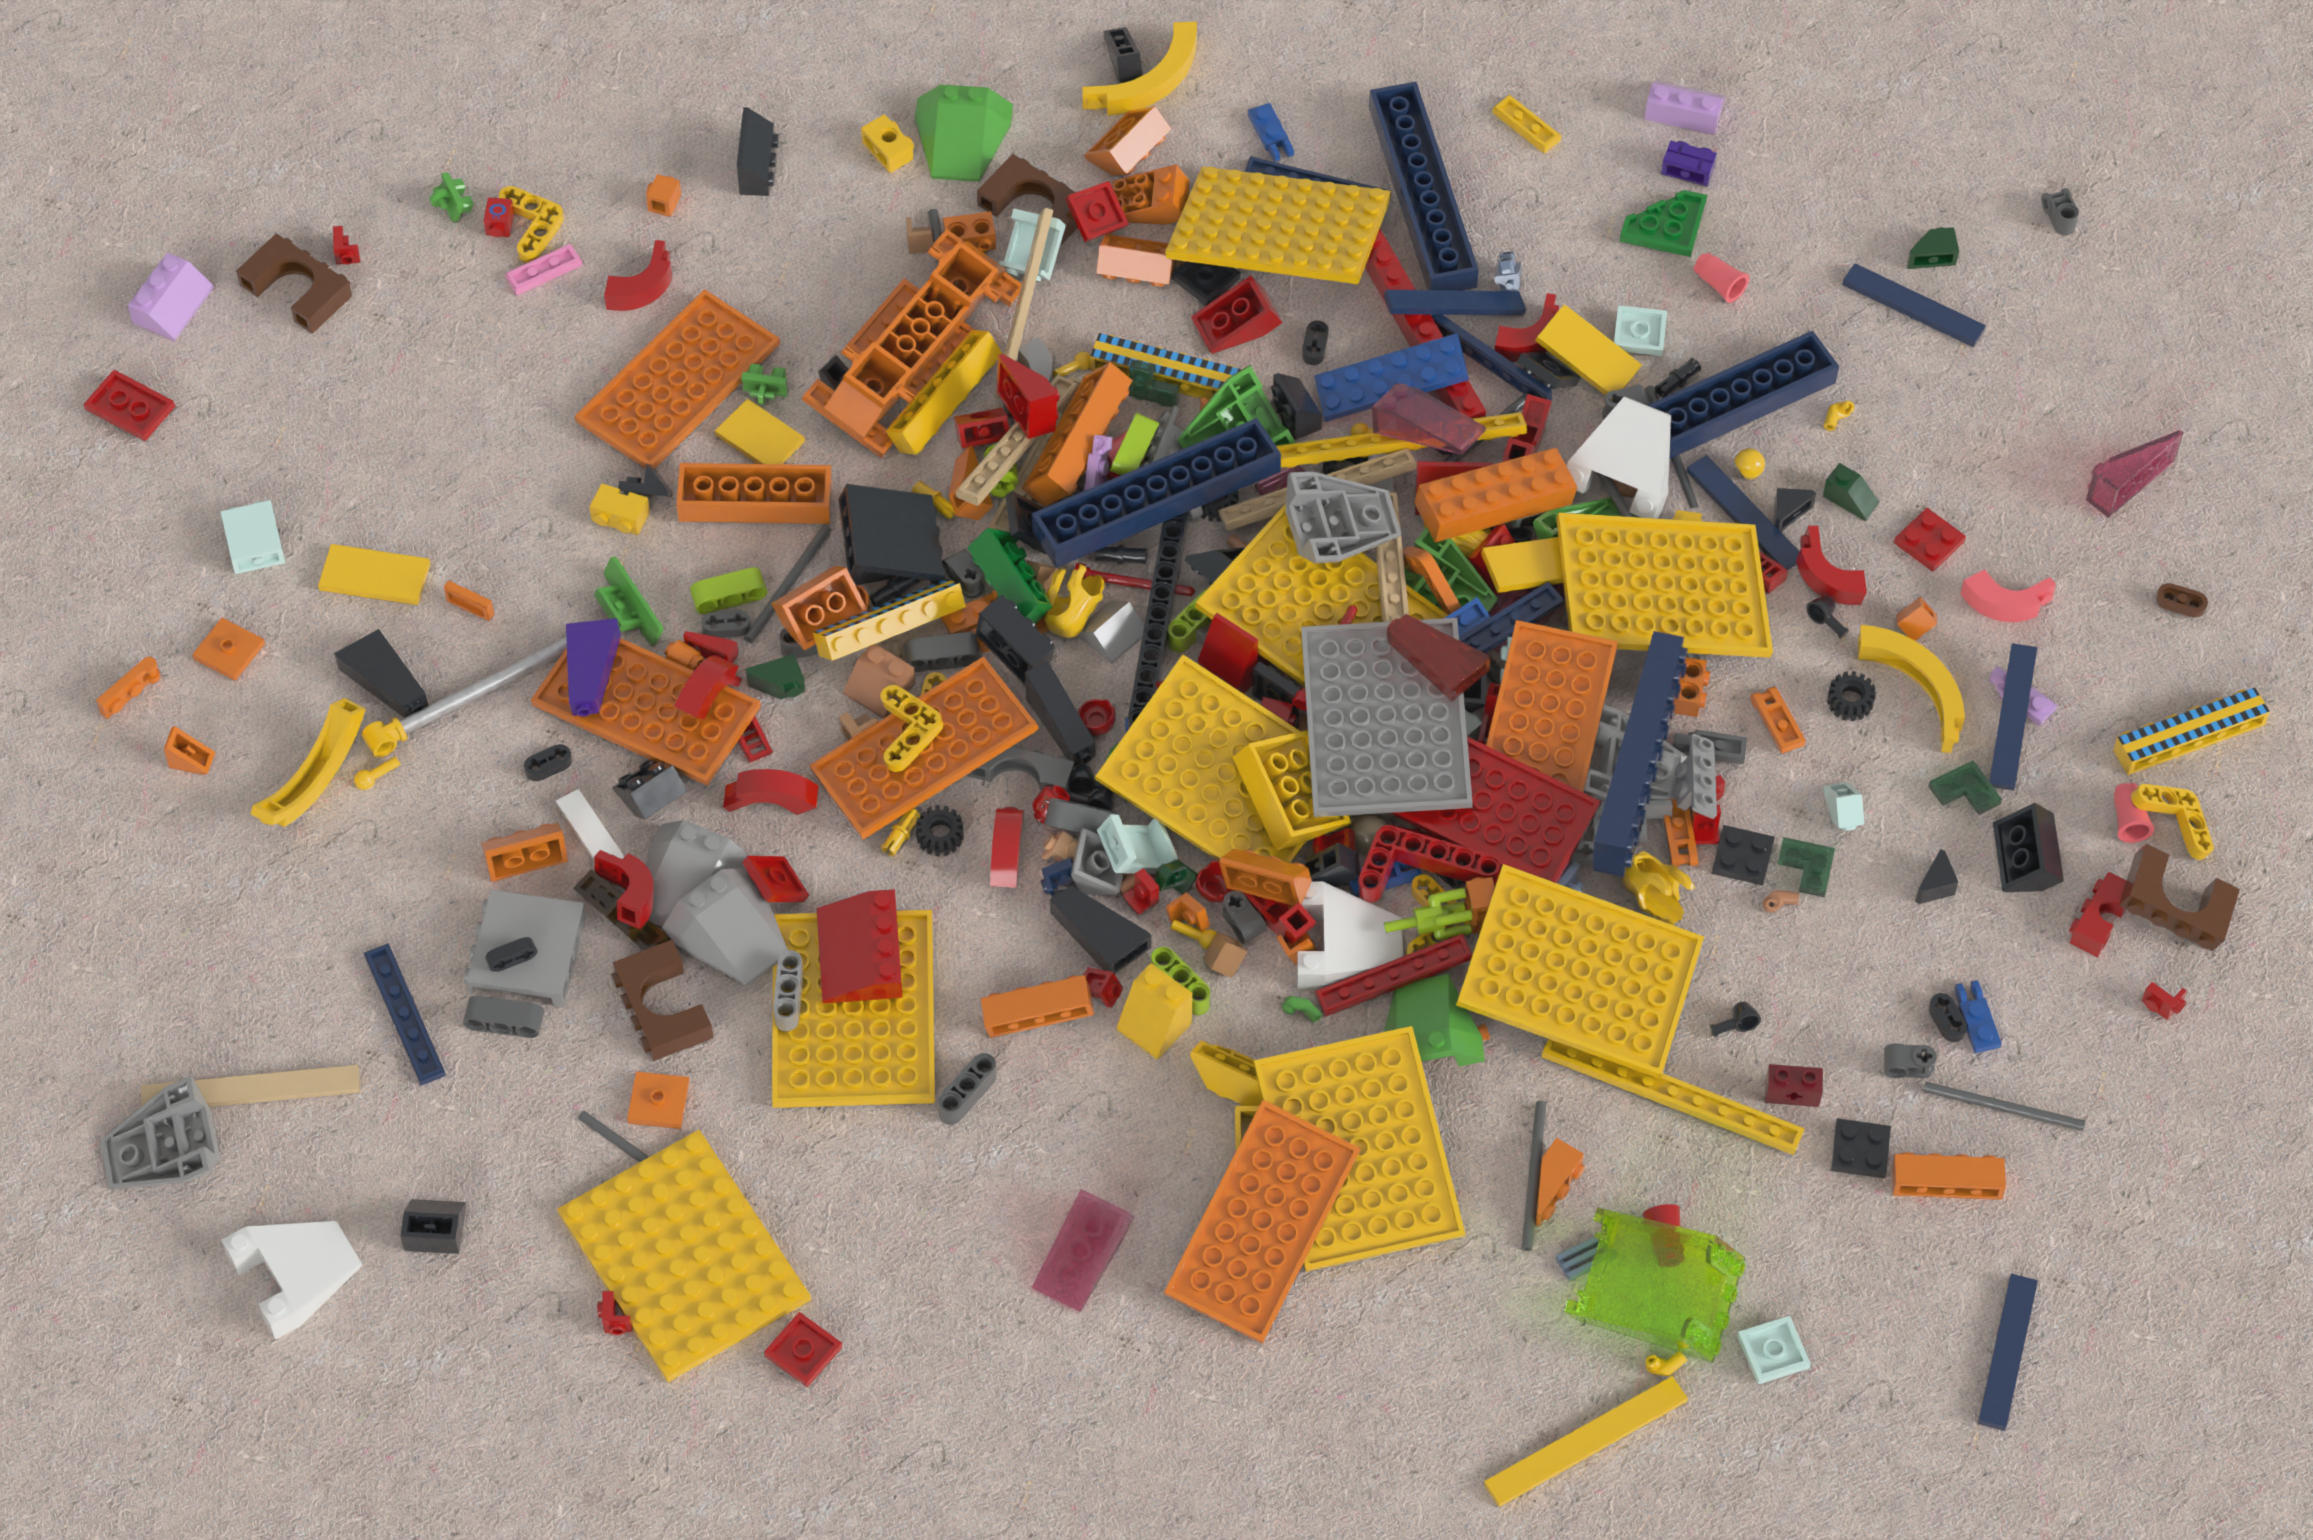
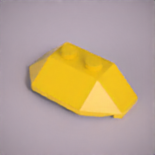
M1202 1040L1193 1048L1190 1057L1207 1089L1215 1092L1220 1097L1238 1102L1241 1106H1260L1262 1096L1253 1064L1255 1059L1230 1048L1209 1045L1208 1042Z

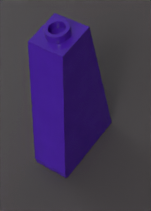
M617 618L566 624L569 704L573 716H589L600 711L621 638Z

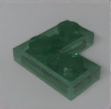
M1131 360L1129 378L1132 379V382L1129 386V396L1137 400L1158 403L1164 407L1178 405L1179 386L1156 380V365Z
M1974 760L1931 780L1928 785L1942 806L1965 796L1978 815L2001 805L2002 798Z
M1783 837L1778 864L1803 870L1799 892L1825 898L1835 848Z

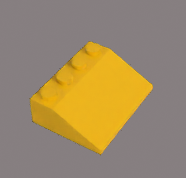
M1308 730L1249 743L1233 757L1275 851L1296 846L1351 823L1348 815L1314 817Z

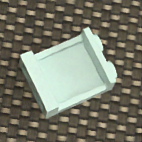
M1013 209L1011 218L1015 221L1005 259L1004 261L999 260V264L1007 269L1006 272L1013 277H1018L1019 274L1024 275L1040 214ZM1051 218L1036 282H1041V279L1050 281L1066 226L1060 219Z
M271 500L259 501L251 505L232 507L228 510L220 511L235 574L285 563Z
M1109 815L1097 829L1115 873L1135 874L1144 868L1148 874H1155L1162 864L1178 860L1165 826L1156 819H1153L1149 825H1123L1119 815Z

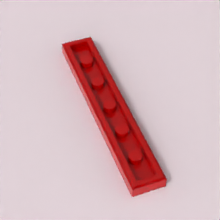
M1462 933L1315 991V996L1324 1016L1327 1017L1468 962L1473 954Z

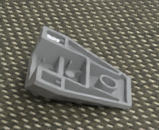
M1291 472L1288 474L1285 511L1298 554L1313 563L1339 562L1402 535L1388 490L1316 472Z
M685 820L662 824L650 844L646 864L653 878L654 896L653 910L649 920L662 929L679 899L721 869L745 868L742 862L749 855L730 838Z
M746 868L721 869L679 899L662 926V931L667 934L670 940H673L677 948L745 985H749L778 963L779 956L783 952L788 951L769 902L761 896L760 890L749 877Z
M191 1076L166 1086L100 1140L108 1187L110 1189L189 1182L212 1172L220 1159L211 1110Z

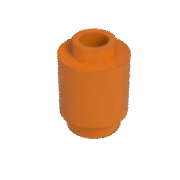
M677 640L675 643L671 642L664 653L666 659L693 671L704 661V657L701 656L699 651L681 640Z

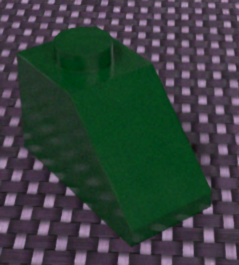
M1954 227L1930 229L1910 250L1907 268L1955 266L1959 247Z
M1841 463L1836 466L1826 479L1823 497L1864 521L1867 520L1879 504V500L1863 477Z
M795 654L745 669L748 687L778 699L793 698L805 692L804 677Z

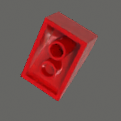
M1251 275L1191 316L1211 354L1263 337L1283 323L1264 288Z
M999 354L997 394L1027 438L1031 439L1055 432L1056 420L1059 418L1057 411L1059 393L1057 388L1053 387L1046 377L1004 354Z
M1216 613L1212 619L1197 664L1245 694L1253 686V668L1258 661V639L1219 613Z

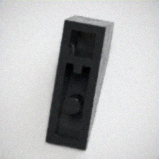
M1127 27L1103 31L1113 69L1119 83H1126L1143 76L1140 52Z
M1339 842L1298 862L1309 869L1311 882H1325L1334 887L1342 886L1358 878L1361 873L1359 853Z

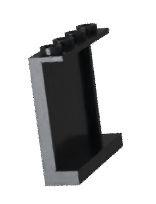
M853 484L845 485L838 502L847 570L852 580L859 581L863 572L930 580L931 585L944 580L945 567L942 566L941 560L943 550L942 546H939L940 529L936 525L937 508L933 505L932 495Z

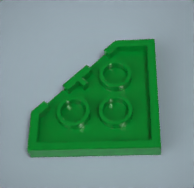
M1682 190L1676 193L1675 197L1667 201L1661 200L1646 207V210L1635 215V213L1626 216L1620 234V242L1691 257L1708 195Z

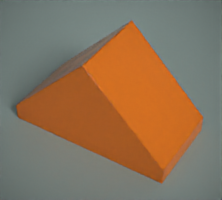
M176 726L171 728L164 746L169 768L202 775L208 774L215 751Z

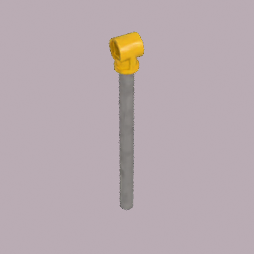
M566 637L400 721L397 717H394L386 725L381 721L373 722L364 728L361 736L375 757L387 756L396 748L398 741L404 742L407 740L406 734L561 657L567 648Z

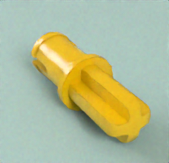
M921 480L913 486L912 493L932 495L933 505L936 506L937 511L948 519L954 517L955 513L951 502L944 498L940 491L933 490Z
M911 809L905 813L897 825L891 827L893 831L880 846L884 853L889 849L888 855L894 857L902 843L910 838V832L917 824V818H920V813L916 809Z

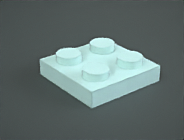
M1618 305L1614 343L1625 352L1662 356L1667 311Z
M1790 1316L1739 1331L1737 1334L1757 1384L1810 1368L1811 1363Z

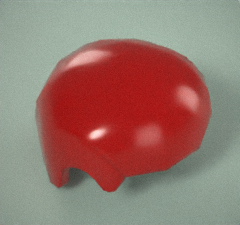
M1107 699L1085 701L1078 709V714L1091 735L1100 736L1107 734L1114 727L1116 711L1115 707Z
M1218 860L1211 861L1197 875L1196 889L1209 902H1223L1228 892L1235 891L1226 887Z

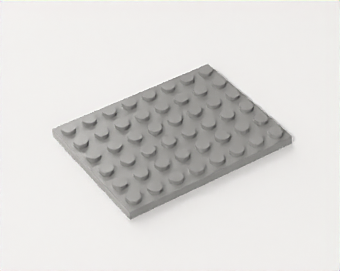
M1457 618L1301 627L1314 817L1472 808Z

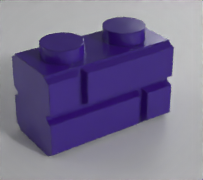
M1670 140L1663 159L1661 174L1708 187L1715 168L1717 153L1706 147L1698 148L1690 146L1684 141L1675 142Z

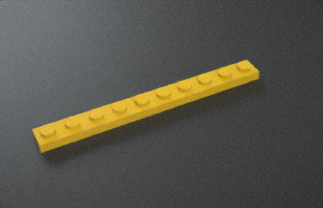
M1518 412L1276 447L1281 453V468H1292L1303 464H1319L1332 460L1342 461L1346 458L1354 457L1365 458L1382 453L1391 454L1406 448L1410 451H1415L1420 448L1442 447L1447 444H1465L1469 441L1492 440L1505 436L1515 437L1519 434H1527V427L1522 413Z
M1548 1039L1542 1052V1058L1792 1155H1795L1804 1134L1805 1128L1663 1073L1659 1079Z

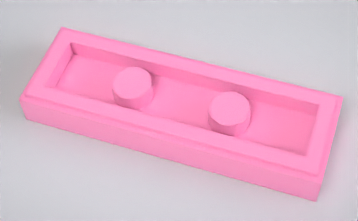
M568 244L505 273V277L516 295H519L582 266V260L572 245Z

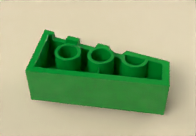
M986 528L967 547L972 554L973 562L981 568L985 574L986 582L993 586L997 592V598L1003 595L1007 600H1012L1017 605L1019 612L1036 624L1052 608V605L1042 584L1033 578L1036 574L1034 568L1024 560L1027 557L1024 548H1018L1016 543L1019 540L1012 537L1010 532Z

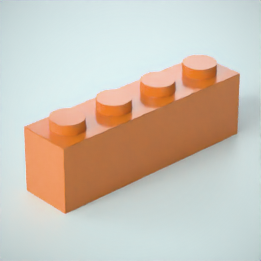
M1073 975L1065 980L1056 982L1046 981L1037 986L1019 987L1014 991L992 993L988 997L980 998L984 1026L990 1038L1094 1015L1090 986L1085 975Z
M1903 1152L1894 1155L1891 1166L1893 1196L2002 1200L2006 1189L2005 1159L1996 1158L1993 1155L1969 1157L1966 1154L1942 1156L1938 1153L1915 1155L1911 1152Z

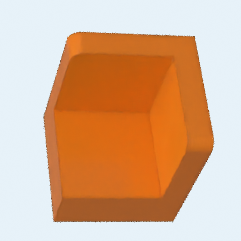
M1921 596L1896 615L1897 625L1914 641L1937 625V614Z
M1308 932L1294 943H1288L1281 934L1276 937L1287 956L1296 966L1298 951H1319Z

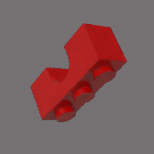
M2109 871L2103 880L2100 878L2097 880L2092 890V893L2095 895L2092 900L2089 898L2085 900L2080 911L2083 913L2080 919L2075 918L2069 929V932L2072 933L2070 944L2099 957L2110 938L2114 926L2105 921L2100 914L2111 913L2122 918L2126 909L2120 907L2119 903L2127 880Z

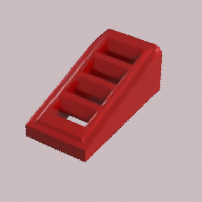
M1759 551L1761 569L1765 568L1762 572L1764 591L1769 594L1786 581L1788 570Z
M685 631L683 634L684 643L699 651L705 659L717 655L734 663L739 655L738 642L689 631Z
M754 716L744 733L752 729L755 732L745 737L741 735L737 741L749 763L773 753L756 716ZM759 738V741L747 746V741ZM763 745L764 750L753 755L751 754L750 750Z

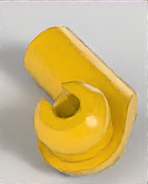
M1846 400L1831 405L1828 408L1823 427L1828 431L1835 430L1838 420L1848 417L1854 411V404Z
M1679 1350L1669 1359L1659 1358L1653 1354L1645 1359L1647 1371L1660 1376H1670L1687 1362L1686 1357Z

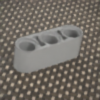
M792 950L783 952L779 956L777 964L773 1010L775 1025L782 1031L795 1029L799 1023L803 966L800 954ZM788 966H796V967L793 968V969H787V968H786V967H788ZM786 989H793L792 992H783ZM783 1013H791L789 1016H781Z

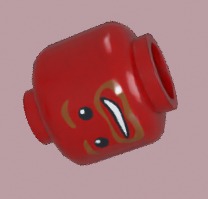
M1058 785L1053 787L1045 786L1032 802V808L1035 812L1034 817L1042 824L1045 821L1050 798L1066 801L1070 799L1069 794Z

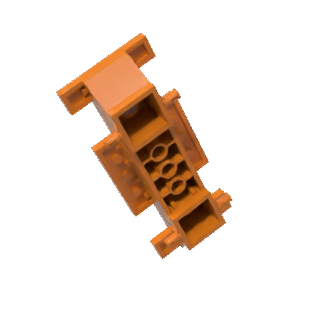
M948 229L941 234L928 251V254L937 259L939 263L922 288H917L904 278L842 350L841 354L853 363L837 389L834 391L817 379L802 397L805 403L881 459L894 443L888 436L887 429L879 423L900 398L910 404L970 331L975 330L965 322L982 301L989 297L996 303L999 299L1010 307L1019 297L1022 283L1006 272L1007 269L968 241L964 242Z

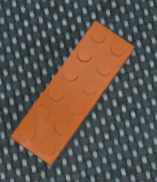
M1111 362L1083 377L1059 420L1056 431L1050 436L1021 488L1043 507L1053 502L1057 503L1066 495L1069 497L1074 493L1078 486L1076 484L1078 478L1087 470L1086 464L1089 454H1092L1094 435L1105 436L1107 434L1109 422L1116 417L1119 412L1118 406L1120 402L1130 392L1128 388L1132 379Z
M1552 448L1421 484L1418 487L1414 503L1434 542H1439L1572 505L1577 485L1558 449Z
M680 463L676 504L679 522L830 524L833 486L831 465Z

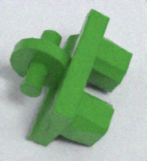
M449 172L442 173V183L438 187L433 188V193L429 197L430 203L434 207L446 209L452 222L459 221L461 213L471 212L473 201L471 196L460 197L465 191V184L462 178L452 179Z
M750 364L748 371L742 373L743 391L750 392V396L758 397L759 405H764L766 398L775 399V396L787 397L789 390L785 368L775 367L772 370L771 376L763 375L764 369L761 365Z

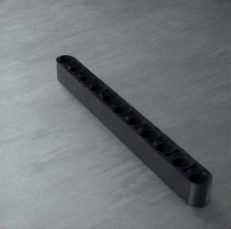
M1188 512L1163 522L1128 713V730L1157 691L1155 682L1161 681L1168 641V626L1172 619L1188 528Z

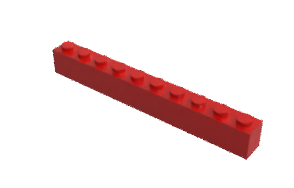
M1379 229L1365 269L1386 304L1383 296L1386 290L1416 289L1381 229ZM1392 314L1410 347L1443 338L1430 314ZM1469 380L1436 390L1453 421L1486 417V409Z

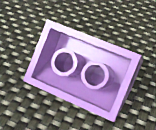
M1655 80L1652 83L1647 99L1645 120L1715 135L1726 96Z
M167 252L128 304L132 323L175 341L214 288L213 284L189 261Z

